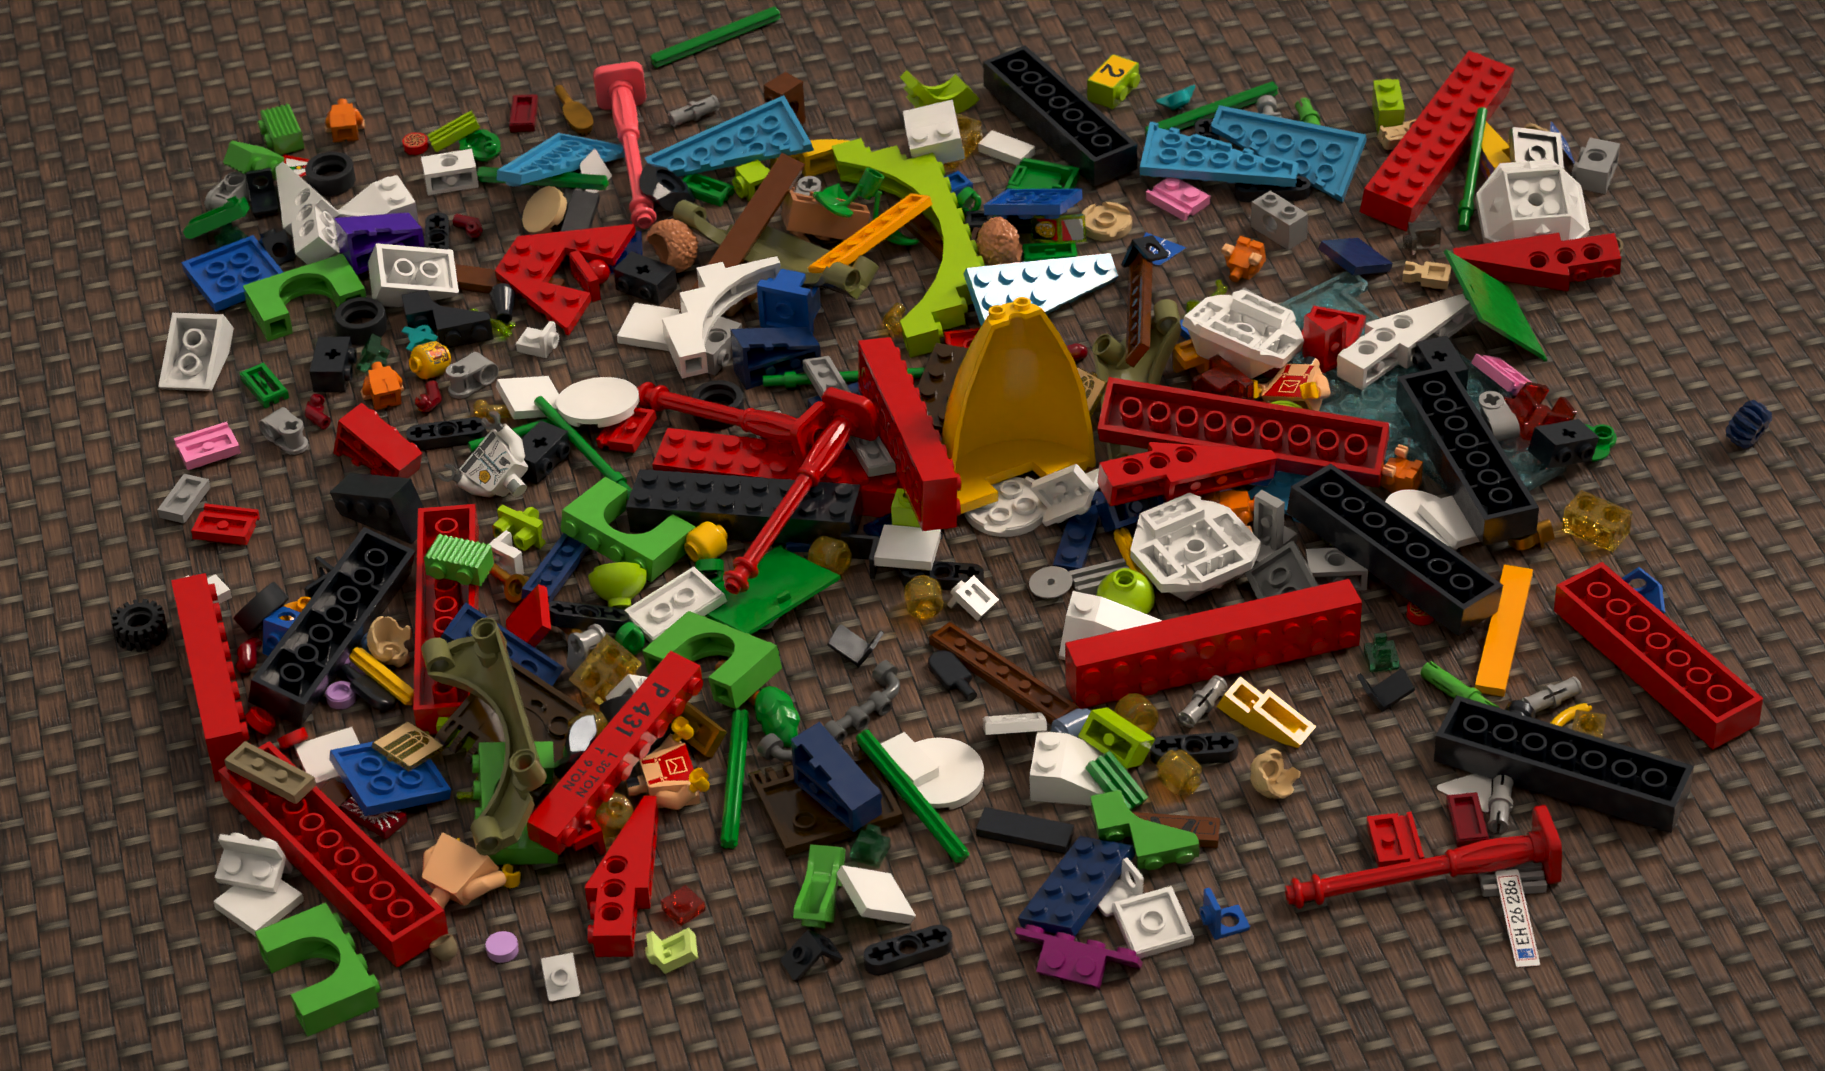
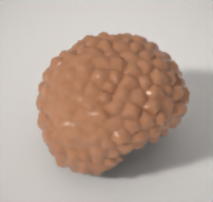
M1002 217L990 218L989 221L983 224L978 233L976 243L979 256H982L984 264L987 266L1020 263L1023 250L1022 245L1018 241L1020 237L1017 234L1018 231Z
M665 219L651 226L647 233V241L654 246L660 262L675 267L676 273L683 272L694 264V260L697 258L699 242L687 224L679 220Z

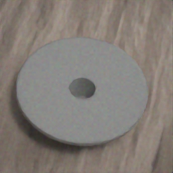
M1050 566L1036 571L1030 578L1029 587L1036 596L1050 599L1065 594L1071 588L1073 580L1071 574L1066 569Z

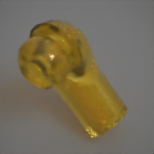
M895 303L883 318V324L889 331L892 330L896 335L902 332L900 319L905 313V307L901 303Z
M477 400L473 404V413L476 417L494 419L489 415V412L497 411L501 418H513L505 404L488 405L485 400Z

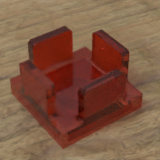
M1218 354L1209 358V369L1192 379V391L1254 401V381Z
M1526 382L1515 399L1504 397V400L1512 413L1517 417L1521 437L1524 440L1531 441L1536 426L1569 421L1575 418L1577 412L1567 398L1559 397L1552 410H1550L1547 405L1541 404L1548 394L1549 388L1546 385Z

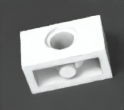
M472 149L421 157L428 195L479 187Z

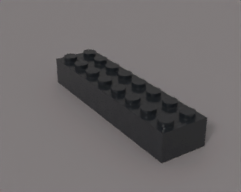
M1026 45L983 61L984 87L1072 167L1080 168V174L1094 187L1137 169V143Z
M1448 365L1398 376L1396 403L1481 545L1484 546L1536 534L1539 513L1537 503L1452 367Z
M1329 464L1291 486L1287 507L1289 515L1343 554L1366 568L1368 572L1457 636L1498 612L1503 584L1334 465Z
M639 469L626 505L630 532H649L674 514L695 527L707 521L715 525H721L728 535L727 539L754 541L795 480ZM819 482L816 487H811L773 543L793 542L814 546L840 547L841 534H857L864 511L861 485Z
M363 527L251 679L248 702L301 727L326 693V689L339 675L341 667L352 653V650L359 647L363 636L369 631L373 621L381 616L411 574L415 550Z
M1456 696L1435 739V762L1491 779L1502 775L1501 782H1504L1506 775L1513 780L1514 786L1668 833H1672L1691 790L1693 765L1461 696Z

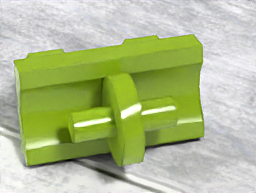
M504 505L497 509L498 520L492 525L495 538L504 531H508L512 534L516 547L523 551H526L532 545L541 549L546 544L542 538L543 521L539 519V511L537 509L528 507L522 512L520 510L515 511Z

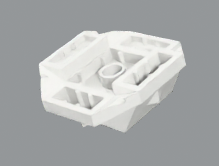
M1552 159L1500 163L1476 194L1475 200L1484 244L1552 233H1560L1561 241L1584 238L1589 234L1590 228L1581 185Z
M1246 290L1235 291L1232 295L1206 297L1185 315L1182 326L1188 329L1197 355L1251 379L1272 368L1281 369L1301 351L1304 343V338L1295 323L1296 318L1292 310Z
M1187 493L1140 513L1130 549V558L1161 593L1170 592L1178 598L1187 601L1212 589H1221L1224 584L1236 580L1243 573L1252 570L1260 552L1261 541L1229 507L1216 502L1201 500L1200 496Z

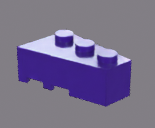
M409 212L334 218L339 253H343L356 275L369 271L368 261L376 244L425 248L422 227Z

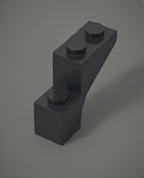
M428 290L401 295L408 327L416 329L422 325L429 326L432 330L437 331L439 343L446 348L494 339L490 315L486 312L440 306L430 298Z

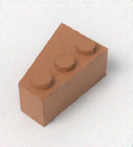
M792 187L785 197L781 211L785 227L791 234L803 236L806 233L815 235L816 238L821 240L836 238L841 239V242L866 226L870 216L866 205L851 202L847 207L854 212L851 217L845 218L835 215L812 197L814 192L811 191L809 196L795 193V187ZM836 198V199H838L840 202L846 201V200H843V199Z

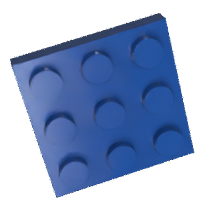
M1006 189L984 204V215H993V218L1002 217L1003 219L1009 218V215H1018L1019 219L1034 218V215H1044V219H1056L1082 200V189Z
M254 235L182 262L184 273L215 312L245 301L243 285L283 273L282 269Z
M401 736L383 748L373 741L330 750V762L365 816L450 799L451 788L429 755L411 766L402 761L423 747L421 743L414 745L397 757L394 756L418 742L415 739L417 737L410 739L390 753L388 751L411 738V736Z

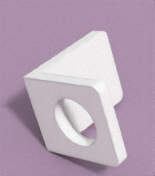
M1128 858L1122 860L1121 879L1113 884L1097 906L1105 917L1114 914L1111 909L1112 902L1143 894L1144 878ZM1129 872L1133 875L1135 884L1131 880Z
M573 953L540 959L549 1001L580 995Z

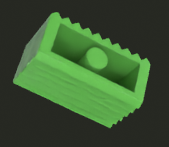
M286 103L285 106L281 105L280 107L276 106L275 108L271 107V109L267 108L265 111L263 109L260 111L261 120L258 121V127L261 135H264L267 149L272 148V151L278 155L305 149L301 129L289 104Z
M232 140L223 163L242 174H246L248 171L271 168L273 180H277L275 167L284 162V157L264 147Z
M438 534L424 557L427 575L438 580L444 578L458 581L462 585L473 584L482 586V582H484L487 575H489V571L494 566L492 546L489 543L487 545L485 543L480 544L478 541L475 543L473 540L448 537L446 534L444 536Z

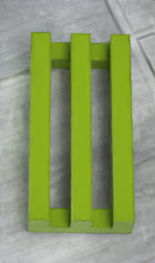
M471 110L428 134L434 150L439 152L478 130L480 126Z

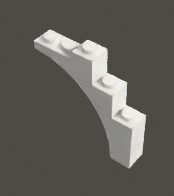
M777 256L725 268L723 262L697 268L699 288L680 293L682 314L662 318L664 340L681 378L708 373L705 343L709 331L727 309L743 298L757 292V284L760 279L776 278L781 270L780 261Z

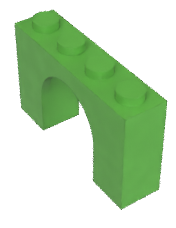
M343 253L243 285L246 305L267 341L293 334L290 315L285 305L298 296L306 294L325 295L334 301L337 308L349 299L366 297L364 286Z
M604 477L562 509L561 532L586 544L589 548L616 563L630 562L639 564L640 568L646 570V580L650 582L687 554L684 548L688 532L695 528L692 524L672 514L656 528L646 533L626 534L613 529L608 524L626 511L628 489L607 477Z
M691 611L686 612L642 650L648 674L654 671L670 650L692 662L714 655L730 657L708 679L714 701L737 709L782 669L777 645Z
M553 741L535 742L541 765L546 772V780L543 784H552L554 775ZM479 742L478 755H472V773H478V781H473L474 800L479 799L480 806L475 807L474 820L487 807L500 781L505 760V742ZM526 825L518 842L489 857L496 865L557 864L559 855L530 840Z
M326 903L255 931L259 953L271 973L311 958L329 959L339 965L329 978L291 994L295 1016L307 1037L379 1007L377 993L381 992L375 975H368V967L361 953L356 955V947L350 933H343L342 930L344 928L338 913L332 914Z

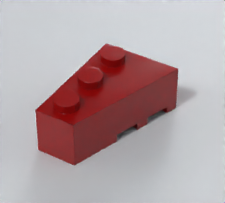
M360 403L338 420L333 454L339 457L345 454L352 458V464L357 467L363 464L371 468L370 472L372 475L409 478L420 469L423 453L417 445L410 443L400 435L395 427L388 425L374 410L369 409L363 403Z

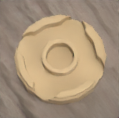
M552 186L541 188L534 193L523 211L522 221L524 228L531 234H543L553 231L550 228L554 224L558 226L566 212L567 201L563 193Z
M1102 202V206L1092 204L1084 209L1080 215V219L1083 220V233L1094 240L1114 241L1126 236L1132 228L1130 211L1118 203Z

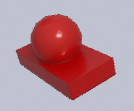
M579 250L570 252L572 275L583 291L591 294L592 302L601 300L599 285L605 283L610 276L608 264L600 259L587 263Z

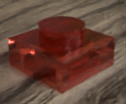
M686 885L660 900L661 909L679 926L684 925L706 911L705 902Z

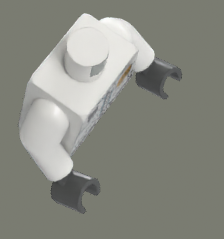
M490 411L489 415L494 418L495 423H489L486 418L481 420L482 426L491 431L460 467L459 470L462 473H456V468L452 464H445L444 466L452 471V476L445 477L440 473L438 476L445 482L455 481L456 486L472 495L488 498L494 495L504 497L510 492L517 498L527 489V486L521 480V477L528 470V465L524 461L523 442L507 424L500 423L501 417L497 411Z

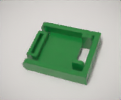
M1022 158L1011 176L1006 189H1074L1080 179V168Z
M236 195L230 197L224 205L192 218L183 230L185 237L192 239L244 217L250 209L245 196L239 199Z

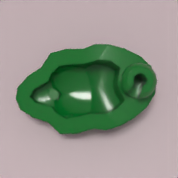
M485 129L476 130L459 140V149L461 151L472 149L475 161L489 162L497 158L501 153V144L498 136Z
M772 686L765 687L757 694L754 710L756 720L761 724L765 736L774 733L783 741V747L791 748V739L798 735L799 714L793 705L792 699L783 690Z

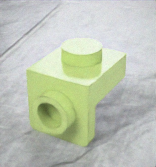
M690 928L662 941L653 931L646 934V956L651 964H656L665 974L698 959L696 935Z

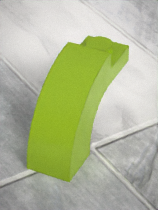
M907 70L900 76L906 84L903 88L908 93L906 97L915 108L953 100L957 115L969 109L980 100L956 74L947 82L933 87L923 85Z

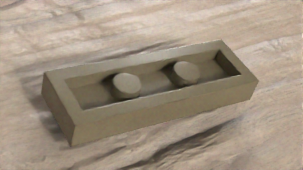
M246 741L225 759L227 769L294 804H297L316 786L314 776Z

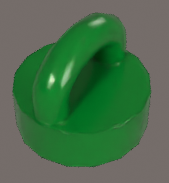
M965 187L957 195V208H961L963 214L966 215V211H979L981 197L971 187ZM975 200L974 207L969 210V207L973 204Z
M699 559L695 562V568L700 573H717L715 578L708 579L714 585L723 580L724 561L722 559Z
M633 622L624 624L616 633L614 639L615 646L624 652L637 655L644 646L642 629Z

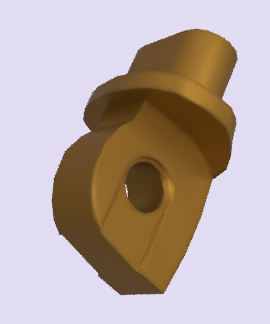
M1546 519L1537 523L1536 534L1507 541L1508 545L1516 550L1529 549L1535 544L1541 549L1544 548V543L1554 540L1555 536L1550 520Z

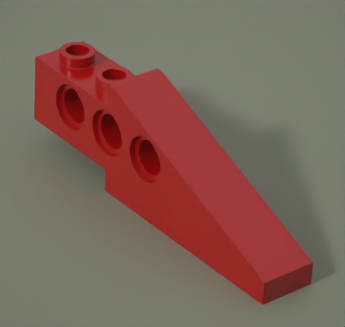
M1552 233L1453 248L1455 255L1496 280L1561 291H1569V282H1581L1600 277L1608 278L1620 275L1621 255L1615 233L1561 241L1560 233Z
M1149 442L1147 452L1100 462L1097 483L1109 506L1162 494L1168 502L1187 493L1202 495L1271 479L1274 477L1277 458L1272 450Z
M644 796L585 885L587 908L590 909L591 920H594V925H588V944H594L595 957L634 956L638 909H651L659 821L656 796Z

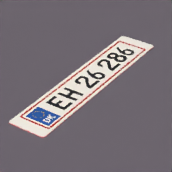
M1519 870L1495 871L1516 967L1540 965Z

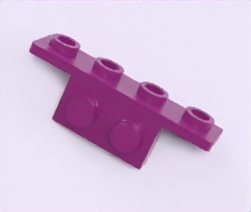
M1026 925L1025 929L1016 927L1014 933L1021 940L1043 945L1036 972L1041 975L1100 989L1107 961L1139 969L1142 968L1143 962L1136 956L1137 952L1131 949L1118 947L1117 951L1105 949L1106 945L1095 940H1087L1086 944L1074 941V936L1057 932L1056 936L1044 934V929L1033 925Z

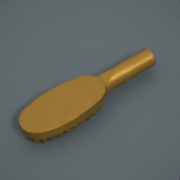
M557 85L554 91L563 103V114L569 126L576 133L578 132L579 135L580 133L581 135H584V133L588 135V133H591L594 123L590 111L582 103L573 101L562 85Z

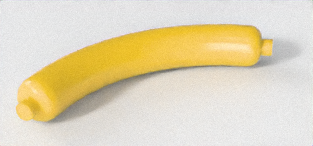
M1586 703L1572 706L1559 713L1550 723L1563 727L1569 721L1587 715L1592 710V706H1588Z

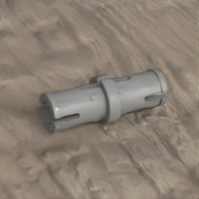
M711 95L697 102L690 101L687 103V106L668 112V118L671 125L677 127L691 120H700L701 116L720 110V104L717 97Z
M1214 675L1202 690H1197L1192 695V701L1178 715L1180 722L1186 727H1194L1204 713H1209L1214 708V702L1228 688L1226 681L1220 676ZM1206 696H1208L1204 703L1199 707L1198 705L1202 702V700Z
M1572 676L1558 684L1545 685L1542 691L1524 697L1521 701L1530 704L1536 713L1548 707L1556 708L1560 706L1562 701L1581 694L1582 686L1580 681L1575 676ZM1558 692L1560 693V694L1554 695L1553 697H1550V698L1544 700V698H1547V697H1549V696H1551V695H1553V694H1555V693H1558Z
M1502 775L1494 778L1493 794L1488 801V808L1490 810L1488 829L1493 833H1497V824H1500V833L1508 830V817L1513 809V800L1511 798L1513 780L1506 775L1503 785H1501Z

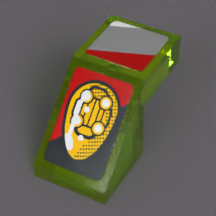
M1084 214L1061 215L1056 219H1044V215H1034V218L1030 219L1032 241L1058 244L1086 242Z

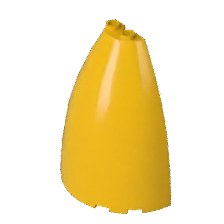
M1019 297L1011 303L989 308V315L973 339L958 369L946 405L941 444L946 445L948 459L952 458L954 471L960 474L961 491H957V498L960 501L961 514L999 501L998 491L992 485L1018 475L1034 471L1042 478L1074 464H1077L1083 471L1087 467H1096L1091 419L1085 389L1075 361L1060 333L1044 310L1035 304H1031L1029 298Z

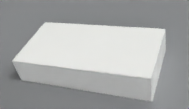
M991 131L978 143V152L1017 166L1022 158L1031 159L1035 155V146Z
M905 732L881 743L883 748L916 787L939 776V767Z

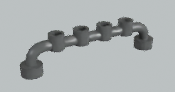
M884 660L880 662L872 672V678L881 686L888 685L886 690L883 692L875 691L868 698L867 702L859 707L856 705L852 706L844 717L836 722L831 720L824 725L839 744L845 740L847 736L845 730L853 726L860 731L868 725L870 721L869 714L876 711L880 716H884L891 710L893 705L891 700L898 694L900 682L896 676L898 669L890 661ZM774 733L766 735L758 744L757 751L765 759L772 760L776 758L783 762H793L792 750H784L783 741Z

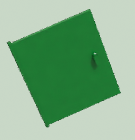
M1446 249L1444 254L1463 289L1462 293L1465 299L1470 302L1479 321L1543 359L1544 362L1547 361L1546 355L1509 286L1504 285Z
M779 545L766 553L757 565L759 574L756 578L747 580L749 589L746 592H739V594L730 593L724 587V580L715 584L725 594L727 602L705 616L751 635L834 584L841 577L826 568L783 549L782 545Z

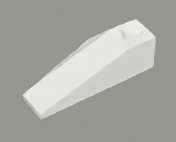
M1073 591L1066 614L1059 659L1065 660V642L1162 620L1100 596Z

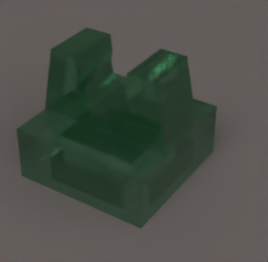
M230 222L220 227L221 234L215 236L214 240L215 245L221 248L248 236L238 227H232Z
M371 334L361 351L357 369L367 372L369 368H372L371 365L374 362H381L383 367L386 366V359L390 354V350L380 344L381 337Z
M1386 632L1376 633L1372 643H1364V655L1369 672L1399 669L1400 660L1394 641H1387Z
M868 824L866 831L861 830L850 851V860L880 868L891 847V839L882 836L880 827Z

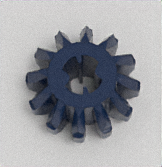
M1755 400L1747 401L1729 421V425L1726 427V436L1735 445H1739L1743 449L1749 448L1764 435L1765 430L1772 421V413L1762 403H1758Z

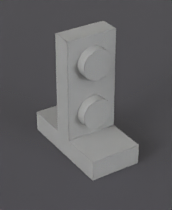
M1263 490L1254 496L1253 534L1261 541L1260 552L1254 565L1292 540L1295 543L1297 542V533L1284 526L1285 502Z

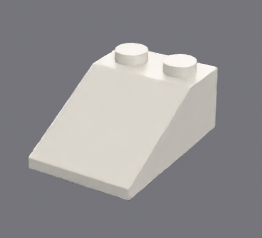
M953 100L903 111L912 158L934 153L937 162L942 161V164L965 159Z
M398 175L385 177L382 180L373 182L339 209L372 215L409 212L419 224L416 202Z
M388 244L375 245L368 261L372 299L378 300L383 306L403 307L401 295L428 290L429 296L433 301L458 295L453 250Z
M172 313L158 386L160 389L212 391L229 354L234 329L224 315Z
M1037 731L1030 771V801L1091 806V796L1105 792L1085 767L1090 761H1095L1097 757L1104 756L1105 754L1086 741L1068 733Z

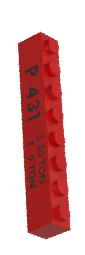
M670 650L530 815L526 824L530 840L558 855L567 846L569 847L575 842L578 832L585 824L591 823L599 807L611 799L614 789L621 781H625L630 776L635 764L647 756L650 746L657 738H661L665 734L671 721L682 714L686 703L691 697L696 696L701 691L703 680L700 665Z

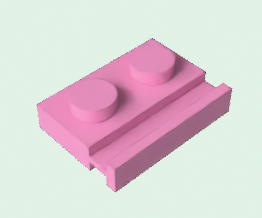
M1167 177L1155 185L1154 190L1146 191V200L1186 221L1187 216L1195 215L1210 204V195L1178 178Z
M1476 354L1471 364L1507 392L1515 396L1520 394L1532 395L1537 387L1501 358L1487 355L1482 357Z
M227 422L174 438L175 446L179 450L187 470L241 453L239 444L233 432L229 429Z

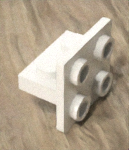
M1074 464L1033 481L1030 489L1047 507L1042 520L1045 526L1061 523L1069 517L1077 514L1082 515L1089 510L1095 491L1099 487L1097 483L1099 468L1084 473L1077 464Z
M239 833L219 835L218 841L224 851L214 877L218 883L276 893L282 874H291L293 867L276 841L268 838H260L259 841L253 840Z

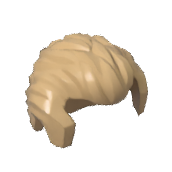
M377 617L371 624L367 634V646L372 656L382 664L393 665L397 668L409 663L410 653L405 648L404 642L412 637L411 628L408 625L405 628L399 627L397 621L392 617Z
M1272 748L1258 755L1250 765V779L1253 787L1257 792L1270 799H1284L1290 796L1294 791L1293 782L1300 778L1301 772L1294 767L1288 770L1284 769L1281 753Z

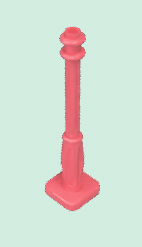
M638 62L600 66L593 72L597 105L600 109L612 110L614 124L618 133L617 137L624 148L633 198L629 204L631 221L636 227L647 229L656 221V213L653 200L647 197L640 188L642 164L637 142L640 138V132L638 129L636 106L642 105L646 101L643 68Z

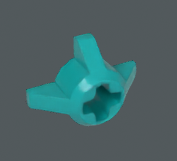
M1194 84L1157 99L1155 102L1172 110L1179 109L1189 104L1196 85Z
M427 325L419 326L416 329L405 326L401 331L408 336L410 343L406 349L412 352L415 346L436 341L438 337Z

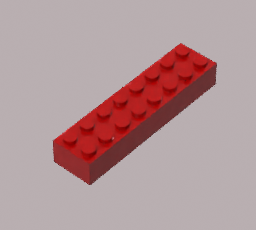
M1603 562L1556 585L1554 612L1709 747L1715 749L1759 725L1763 698Z
M203 573L171 580L213 775L215 782L220 781L218 770L226 766L225 759L244 741L250 740L246 722L240 723L241 720H245L242 702H235L236 700H241L237 681L231 682L236 680L233 663L229 661L231 660V654L224 623L222 622L219 602L213 603V601L218 600L215 584H208L207 575Z

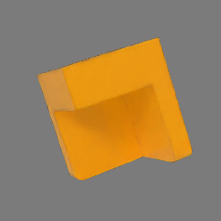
M1191 339L1175 345L1172 351L1173 370L1176 373L1195 367L1203 378L1210 377V360L1197 355Z

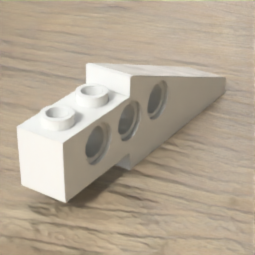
M284 162L280 163L275 169L283 229L293 236L295 254L306 264L329 258L337 252L333 219L340 212Z
M1463 294L1367 322L1365 324V335L1338 354L1337 376L1364 390L1399 364L1406 369L1413 365L1412 356L1415 354L1416 342L1446 335L1449 338L1477 316L1470 302L1465 299Z

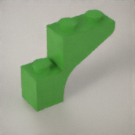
M1121 790L1091 796V809L1098 839L1118 842L1130 836L1138 870L1143 868L1155 870L1164 864L1172 862L1188 863L1194 858L1199 857V841L1196 834L1137 817L1127 807Z
M810 845L806 877L795 903L793 918L802 920L801 926L825 928L826 922L834 923L837 887H842V883L836 873L842 865L844 866L846 849L842 847Z

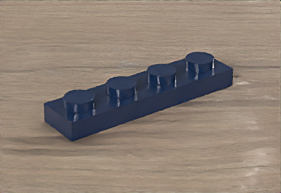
M1095 491L1091 507L1087 512L1082 515L1077 514L1069 517L1053 566L1064 568L1068 572L1085 567L1100 522L1096 505L1107 501L1102 492Z
M563 533L523 586L521 598L525 599L540 584L547 587L548 602L552 601L590 548L586 544Z

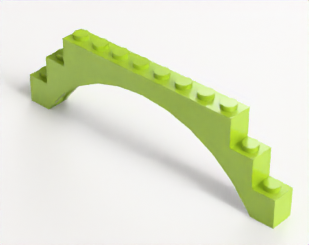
M862 138L833 145L835 166L841 181L858 184L865 169L871 168L885 177L879 188L880 190L897 195L902 199L911 193L931 197L932 205L922 213L933 223L943 240V259L936 279L923 299L900 320L903 341L910 358L933 351L935 344L940 343V338L944 337L943 330L966 324L964 313L968 312L967 305L973 304L963 274L966 268L985 266L982 256H977L978 248L975 240H970L972 236L968 223L963 224L965 223L964 214L961 208H957V197L955 192H952L949 178L944 177L945 170L942 161L937 162L934 153L907 159L906 154L901 155L897 145L871 152L870 147L865 148Z

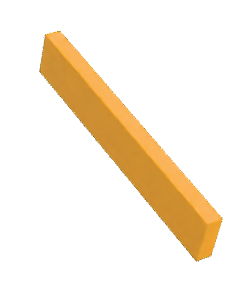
M909 194L808 267L809 273H822L826 266L830 267L835 262H841L845 265L851 264L860 255L862 256L932 205L931 197Z
M1504 565L1500 579V583L1503 584L1499 608L1498 612L1491 617L1475 683V688L1483 694L1505 696L1533 577V569Z

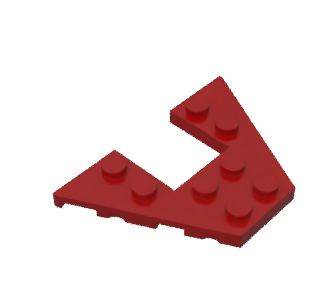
M627 224L517 236L496 267V278L500 282L510 285L516 295L518 293L527 299V303L537 312L545 314L547 320L554 321L569 336L592 301L591 294L548 283L565 256H569L570 252L579 250L585 260L600 259L606 264L614 266L636 233L635 225Z

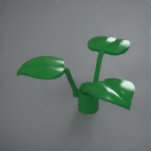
M866 168L850 197L844 193L839 183L826 188L823 192H814L812 197L833 214L845 218L853 215L854 212L847 207L851 202L855 201L858 195L867 200L875 197L873 221L878 217L879 201L882 195L879 188L885 177L874 169ZM836 198L843 199V200H846V201L840 202V201H839L838 199H836ZM898 230L885 238L899 245H913L919 241L905 236Z

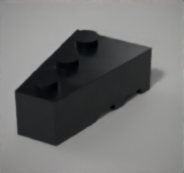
M349 473L330 491L335 508L341 516L409 544H412L417 539L418 508H424L411 478Z

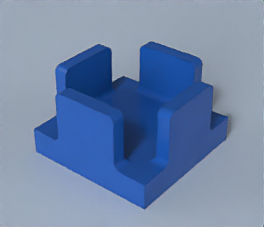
M781 269L775 279H760L757 284L760 327H808L813 334V321L821 308L820 288L813 287L811 290L801 287L806 279L805 273Z

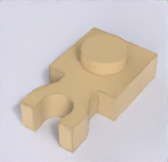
M1406 261L1402 282L1412 283L1418 281L1421 282L1423 287L1447 290L1452 267L1449 264L1426 261L1424 266L1415 262Z

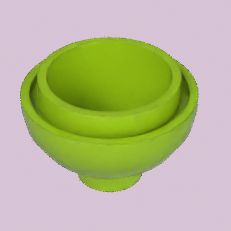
M609 563L595 567L594 571L588 575L590 587L595 594L608 601V607L624 610L632 606L631 599L642 591L646 583L647 572L636 563Z
M1128 568L1116 570L1104 577L1096 593V596L1106 598L1144 614H1148L1151 611L1155 602L1154 589L1149 579L1143 574Z

